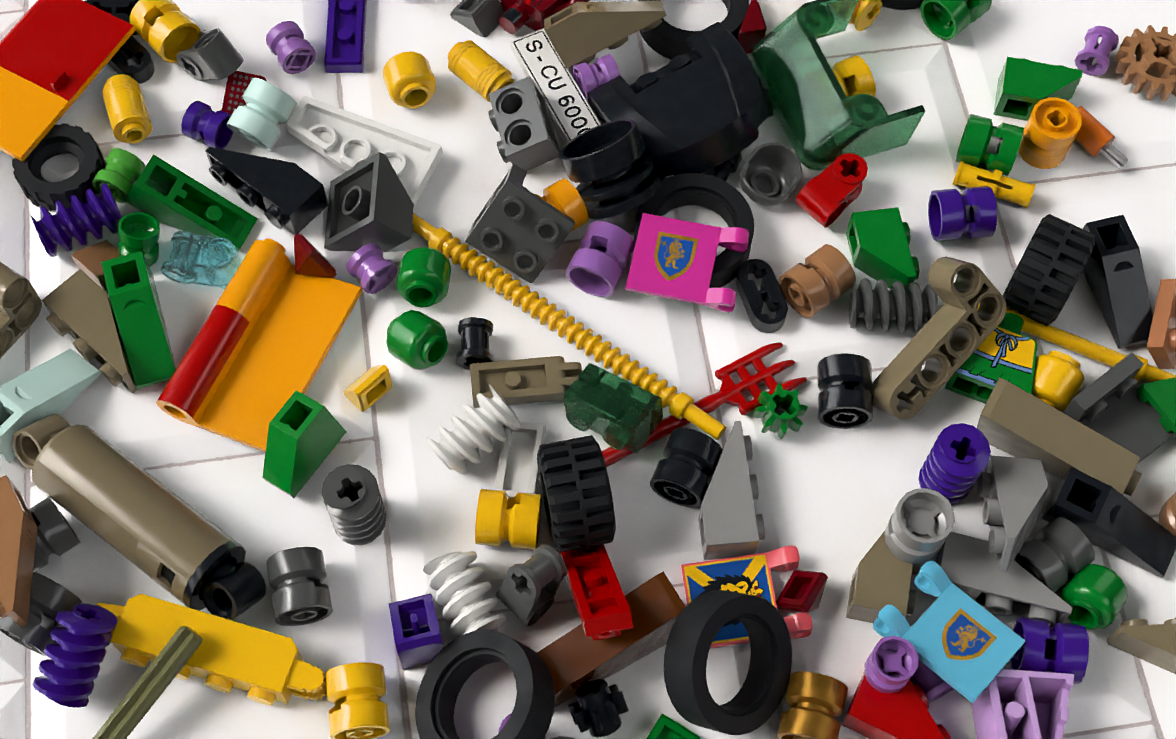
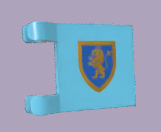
M927 561L920 568V573L915 577L914 583L921 591L938 597L936 601L912 627L896 607L886 605L879 611L878 617L873 622V629L883 637L897 636L909 641L916 649L918 659L973 704L1021 648L1025 640L954 585L941 566L934 561Z

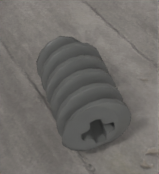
M863 278L857 289L855 282L852 285L849 301L850 328L855 329L859 318H864L866 329L871 330L875 320L880 319L883 331L887 332L891 322L896 321L899 333H903L908 322H913L914 331L917 334L924 324L936 314L938 295L931 288L930 284H927L921 293L919 284L915 282L909 284L906 292L901 281H895L890 290H888L887 282L881 279L877 281L872 290L870 280Z
M346 464L338 466L327 475L322 487L323 500L335 532L343 542L350 545H365L373 542L381 535L386 526L387 518L377 480L370 470L360 465Z

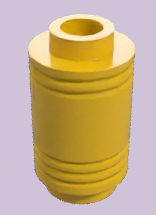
M472 40L456 43L448 53V69L488 102H491L489 98L490 93L515 82L511 71L506 69V67Z
M125 74L114 75L107 79L102 89V96L114 137L124 143L134 144L141 142L150 135L152 124L139 83L131 76Z

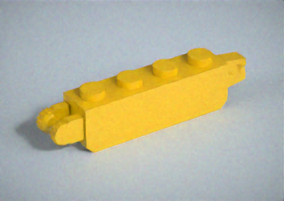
M141 593L128 599L126 606L96 603V605L109 610L116 616L118 622L115 629L111 631L112 638L110 642L121 653L120 659L138 667H146L148 662L152 663L176 631L181 626H187L201 636L202 643L175 678L188 680L190 675L206 679L204 684L212 689L230 693L232 687L247 691L249 699L272 706L275 700L288 704L291 695L304 699L310 698L311 701L323 700L324 696L327 697L325 673L322 672L321 668H317L316 665L313 667L312 664L303 661L292 638Z

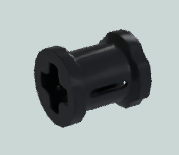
M476 317L464 318L459 321L457 331L461 335L460 351L456 354V364L470 370V364L493 362V356L489 352V336L492 335L494 327L491 321Z

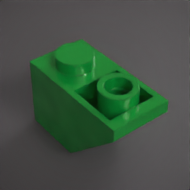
M1007 56L998 78L993 115L1028 121L1033 107L1040 100L1049 97L1061 98L1067 101L1072 99L1082 78L1083 70Z
M899 207L852 212L846 236L854 267L876 281L880 279L885 280L889 289L895 281H901L906 292L909 284L919 278L920 269L917 257L911 256L909 249L910 228L907 222H902Z
M296 390L269 423L262 478L282 492L295 498L347 433L346 430L324 405Z

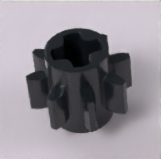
M595 679L582 684L575 691L578 702L568 705L575 725H578L579 731L583 733L589 730L590 735L593 737H605L616 732L622 725L619 715L629 712L623 692L618 690L617 684L608 686L607 681L603 679Z

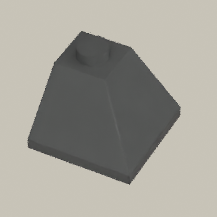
M378 152L331 181L324 242L325 249L329 251H357L364 245L375 243L383 252H387L411 239L414 204L385 154Z

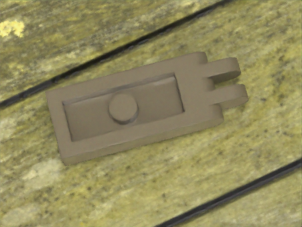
M562 356L470 364L473 407L480 408L476 397L478 393L490 399L493 397L489 384L501 395L508 405L568 398V392L579 391L584 388L583 378L577 377L582 374V365L580 362H565Z

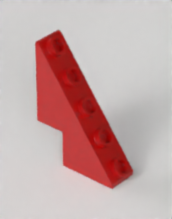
M863 673L841 724L869 739H952L946 728L942 724H936L927 709L929 708V701L923 689L917 683L912 684L910 679L901 690L889 694L874 689L867 681L865 673Z

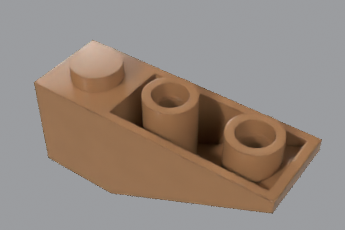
M5 475L0 478V617L3 619L9 616L22 628L28 625L37 525L21 492Z

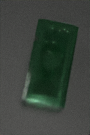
M592 363L585 367L578 380L574 381L565 392L563 398L566 417L573 427L583 432L590 429L600 434L609 446L617 450H622L625 447L634 453H638L647 442L649 435L653 434L663 418L662 398Z

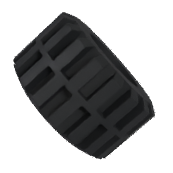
M1051 214L1042 218L1002 295L1006 301V307L1045 326L1053 323L1063 309L1095 246V234Z
M592 435L540 445L537 453L539 479L547 521L556 548L562 553L612 543L616 532L615 511L607 468L598 442Z

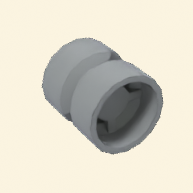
M916 488L907 492L899 500L884 532L885 542L890 552L899 560L909 564H922L931 560L938 553L953 529L955 522L954 509L948 499L937 491L928 488Z

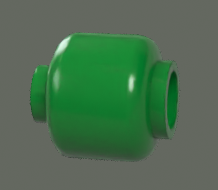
M414 248L406 252L401 258L396 286L399 294L416 307L423 308L440 303L447 296L451 276L450 262L443 253L432 248Z
M409 310L393 319L388 326L386 340L388 352L407 366L416 370H424L437 365L444 358L448 349L445 328L437 320L420 311Z
M1088 564L1080 572L1071 576L1060 595V598L1072 607V612L1067 617L1068 620L1073 624L1083 625L1086 627V630L1105 629L1113 624L1128 597L1127 587L1121 577L1112 569L1097 564Z

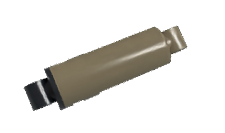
M51 414L13 434V451L17 459L25 467L32 469V481L186 607L198 611L207 608L212 615L234 620L261 601L266 595L265 580L255 566L244 562L246 551L241 544L90 427L80 424L70 426L63 417L58 414Z

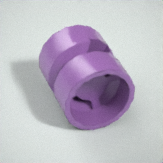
M603 221L591 222L580 241V249L574 253L566 269V276L575 287L593 296L608 297L613 294L622 276L621 269L627 265L634 251L635 242L625 230L614 224Z

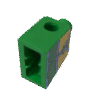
M1007 312L1001 323L949 378L944 389L986 404L1000 377L1032 394L1038 344L1035 339L1020 334L1024 320L1014 313Z

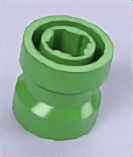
M114 148L111 149L106 157L105 169L97 172L92 184L102 194L101 184L106 183L115 201L126 203L124 200L132 189V185L137 181L145 168V164L140 158L129 151Z

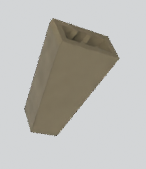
M999 377L980 414L977 429L984 434L989 445L1016 458L1041 460L1044 471L1058 478H1062L1072 467L1112 486L1122 495L1124 493L1131 497L1142 476V473L1135 470L1141 458L1140 456Z

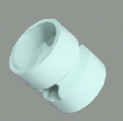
M255 77L252 78L243 94V99L247 105L238 106L233 111L226 125L230 130L262 149L271 150L281 131L277 123H286L297 106V102L278 87Z

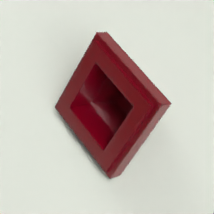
M297 233L294 236L295 274L334 278L337 275L335 268L302 234Z
M794 570L776 600L777 608L804 613L818 609L828 576L822 572Z

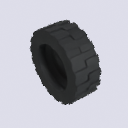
M67 123L54 125L24 162L16 158L12 159V167L15 170L13 174L27 199H30L36 207L44 206L50 212L55 210V201L59 200L67 209H70L72 195H75L82 203H86V190L91 189L95 195L99 194L94 188L92 181L97 172L106 167L104 157L93 136L89 132H84L81 127L70 126ZM70 153L79 160L78 171L65 180L49 182L41 175L42 165L56 155Z

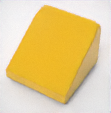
M385 364L370 368L343 391L345 397L361 412H365L392 389L393 385L389 368Z

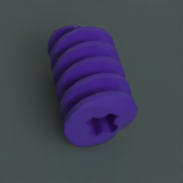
M106 183L101 184L102 197L98 198L91 189L86 190V203H82L75 195H72L70 209H67L58 200L55 201L56 214L52 215L42 206L40 207V220L36 221L31 216L38 236L50 257L57 256L58 243L67 252L72 251L73 237L81 245H87V232H90L98 240L103 239V226H106L113 234L118 233V220H121L122 215Z
M964 423L951 424L944 428L937 437L919 471L918 481L920 488H928L939 492L948 499L950 504L958 503L966 498L990 459L991 450L984 434L973 425Z
M77 604L73 611L63 610L58 612L56 620L64 627H55L51 630L50 636L57 643L46 645L44 653L50 659L40 662L38 669L43 675L35 677L32 684L35 690L44 694L48 699L59 705L72 708L87 707L89 702L88 696L91 695L95 686L93 680L98 677L101 669L99 664L103 662L106 655L105 647L109 645L112 638L111 631L115 629L118 622L113 613L101 606Z

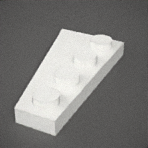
M303 95L286 123L289 134L346 172L378 152L385 154L414 206L443 154L441 144Z

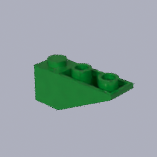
M139 251L102 261L101 264L110 302L137 389L170 380L176 370L154 276L143 252Z

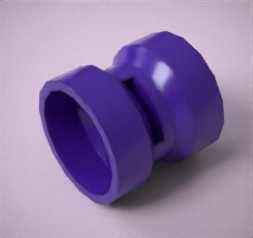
M194 101L185 111L181 123V131L188 138L195 141L203 139L209 147L224 149L234 134L226 125L231 117V114L222 110L214 112L210 105L201 101Z

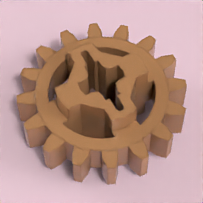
M1148 25L1144 33L1138 28L1134 29L1131 37L1125 36L1114 59L1119 62L1115 72L1125 74L1121 83L1123 85L1132 83L1135 86L1132 93L1135 95L1140 93L1141 90L1145 91L1147 100H1152L1155 94H1159L1162 101H1167L1171 93L1176 97V33L1173 36L1168 34V27L1163 26L1160 32H1156L1152 25Z

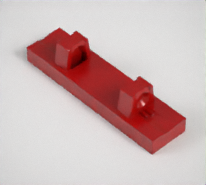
M604 544L560 553L566 565V577L586 637L592 636L594 641L618 637L621 635V630L633 628L631 610Z

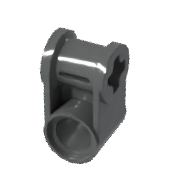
M219 28L201 31L198 34V40L188 50H181L176 55L180 66L196 80H222L234 73L244 61V58Z
M540 545L533 551L529 560L523 564H514L507 570V575L496 592V597L526 627L535 624L547 613L554 603V596L567 571L562 556L553 547Z

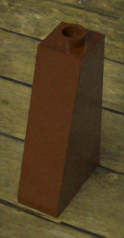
M664 571L625 595L631 610L633 628L621 630V635L618 637L594 641L592 636L586 637L583 625L580 624L537 652L545 661L552 675L555 690L554 707L574 697L575 691L582 684L595 679L604 680L667 644L670 631L677 617L686 606Z

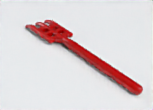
M777 342L762 346L716 370L715 377L722 382L720 391L694 402V405L709 414L726 403L738 406L740 414L745 416L757 407L763 406L758 401L761 390L757 384L764 381L770 390L768 393L772 395L777 386V382L772 376L795 365V361L786 360L766 368L761 358L782 348L783 344ZM750 364H752L755 370L757 371V373L752 376L745 368ZM734 372H736L742 380L737 384H735L729 376ZM796 378L781 385L783 390L792 391L806 383L807 378ZM749 390L754 398L749 402L742 395V392ZM670 415L602 451L606 468L671 434L672 430L682 428L691 422L685 418L679 420Z

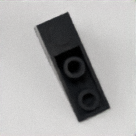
M208 147L205 150L211 166L209 172L213 178L223 186L227 184L232 186L241 200L248 206L254 207L256 205L263 210L267 219L278 229L285 227L292 234L296 235L328 206L323 184L293 162Z
M1124 215L1088 222L1083 229L1095 234V246L1083 272L1117 348L1122 349L1147 343L1153 312L1140 249Z
M1072 467L1057 483L1041 518L1047 522L1052 521L1056 517H1062L1071 521L1086 535L1091 544L1160 578L1165 576L1176 550V536L1112 486Z

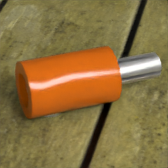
M1078 107L1082 124L1075 141L1094 158L1102 153L1118 169L1124 167L1128 162V158L1112 144L1116 136L1084 107Z

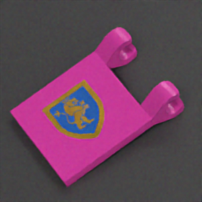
M643 213L625 289L705 305L722 312H733L736 303V292L729 288H709L718 245L731 251L743 253L748 247L749 231L739 227L721 228Z

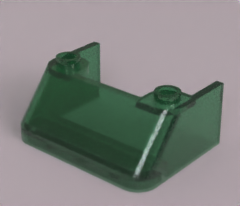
M815 0L803 4L758 41L750 56V61L760 76L773 111L801 163L811 170H825L842 154L853 153L865 158L907 145L926 112L923 105L888 115L882 103L874 96L858 94L846 97L816 39L845 31L858 0Z

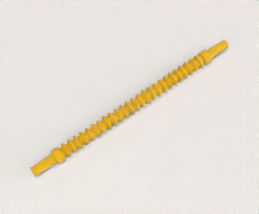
M413 212V231L428 241L429 248L443 253L448 259L452 258V263L454 265L460 264L461 270L466 271L469 269L470 276L475 277L478 275L477 279L480 283L486 281L487 288L492 289L495 287V293L498 295L504 293L506 301L513 299L515 307L522 305V312L528 313L531 311L532 319L540 318V324H549L548 328L552 332L558 330L557 334L560 338L567 336V343L573 344L576 342L577 350L585 349V355L588 357L594 355L596 363L603 361L605 369L612 367L613 375L618 376L622 374V381L628 382L631 380L632 388L641 387L642 395L650 393L651 401L660 400V407L666 408L668 406L669 413L677 419H687L716 440L722 437L727 427L694 405V399L685 392L678 394L676 386L667 387L668 381L666 379L658 381L657 373L648 374L649 368L646 366L640 368L638 360L631 362L630 355L627 353L621 355L619 347L612 349V343L610 341L603 343L602 336L599 334L593 336L591 328L584 330V323L578 322L575 324V317L568 316L566 318L565 310L557 311V305L554 303L548 305L546 297L539 299L537 291L530 293L528 285L521 287V280L515 279L512 281V274H504L502 267L495 268L493 261L486 263V256H478L477 250H469V245L466 243L461 244L458 237L453 238L451 232L443 227L435 228Z

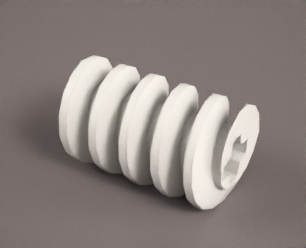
M490 384L493 397L490 399L478 393L476 395L480 405L478 410L468 404L463 406L467 416L465 421L455 415L450 417L454 427L452 432L439 426L437 430L441 438L440 442H436L429 437L424 439L449 470L453 469L465 475L469 471L465 458L478 464L481 461L478 447L489 453L494 450L491 436L504 442L507 440L504 429L505 425L515 431L520 429L516 414Z
M475 551L447 553L431 560L423 567V572L426 575H431L428 584L432 590L437 591L435 596L437 603L445 606L442 615L446 621L452 622L449 630L454 637H460L477 630L498 631L497 627L507 619L504 613L490 614V611L499 604L497 598L483 599V595L492 586L489 582L476 583V580L485 571L482 566L469 568L468 565L478 557Z

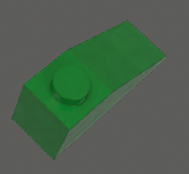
M154 154L124 200L140 211L152 215L158 222L236 252L241 249L258 219Z

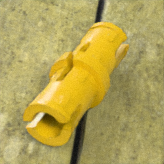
M960 161L952 184L964 188L989 186L992 188L996 198L1024 206V208H1028L1036 187L1035 184H1028L1003 176V171L995 169L994 172H990L965 164Z

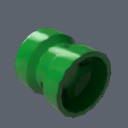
M134 212L122 217L118 225L120 238L118 257L142 251L149 267H151L159 259V243L157 241L160 238V223L152 215L143 212Z

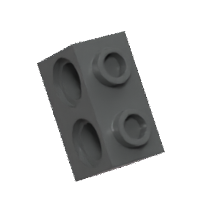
M531 76L489 94L492 110L488 111V115L494 129L500 134L501 140L497 142V148L505 163L511 162L512 165L514 163L528 171L559 157L560 148L545 96Z

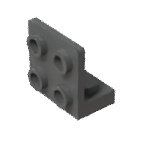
M513 163L472 223L465 242L522 279L533 283L571 232L575 221L527 190L523 186L527 171Z
M1131 352L1075 396L1063 413L1140 456L1139 464L1174 436L1175 433H1167L1158 422L1161 418L1149 401L1144 404L1137 396L1135 391L1137 388L1135 386L1138 384V381L1134 377L1144 363Z

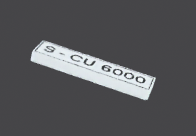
M544 28L510 41L511 51L526 77L531 76L543 92L551 120L565 144L583 132L601 125L569 70L565 68Z

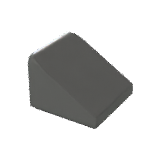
M463 0L451 11L450 16L476 35L485 38L499 25V18L505 13V10L499 0Z

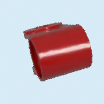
M853 153L840 155L824 171L812 178L802 188L796 197L795 203L824 228L830 226L861 194L862 182L865 180L868 172L866 161L861 156Z

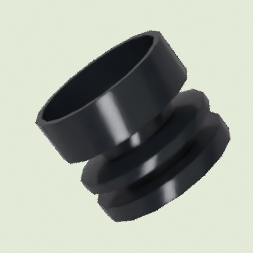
M618 119L591 128L569 141L559 152V158L569 180L579 183L576 190L580 194L586 206L588 216L591 219L609 218L632 210L650 199L661 187L657 171L653 170L652 159L646 155H641L645 150V143L636 122L632 119Z

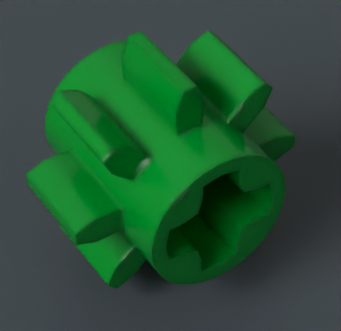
M777 384L772 395L766 391L760 393L758 401L763 406L755 409L753 417L761 418L764 425L761 430L762 433H766L769 430L777 433L779 439H783L788 428L795 432L800 430L803 423L798 417L805 414L808 406L800 405L797 398L799 393L797 389L791 392L783 390L782 385ZM779 408H782L786 411L783 412L781 415L775 413V411H777Z

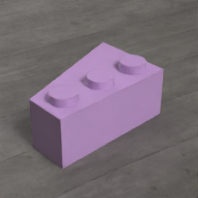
M1002 669L975 702L971 703L977 739H1063L1064 726L1068 721L1069 709H1067L1069 692L1073 686L1074 674Z

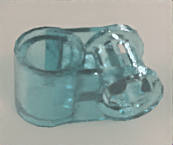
M178 231L172 235L171 243L173 248L168 261H164L162 264L161 272L164 276L175 282L183 284L194 283L225 289L242 261L234 244L228 239Z

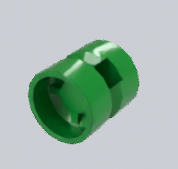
M924 0L920 8L921 16L927 28L936 37L943 40H951L967 28L969 24L989 11L992 0Z
M970 113L955 162L960 163L962 161L974 167L984 163L987 171L994 172L997 169L1003 171L1002 175L1009 176L1018 154L1024 128L1002 122L999 126H993L992 119ZM991 137L999 140L995 154L986 152Z

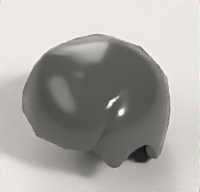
M777 142L761 144L753 150L741 167L739 182L742 191L752 201L767 207L782 204L794 194L802 181L801 161L791 148Z

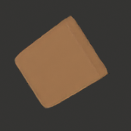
M104 240L73 253L71 256L78 269H81L106 291L107 286L101 262L117 258L118 249L108 240Z

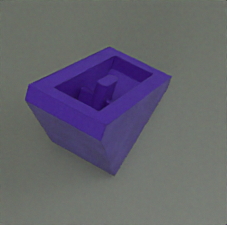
M432 593L389 603L395 646L403 670L431 663L444 648Z

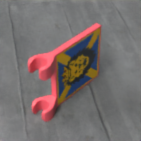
M793 545L784 546L764 553L681 565L687 605L706 592L725 590L761 597L777 608L771 571L788 572L796 570L800 559L797 547ZM797 613L783 617L790 638H805L811 635L813 623L809 613ZM737 618L728 621L716 634L710 649L750 643L745 626Z

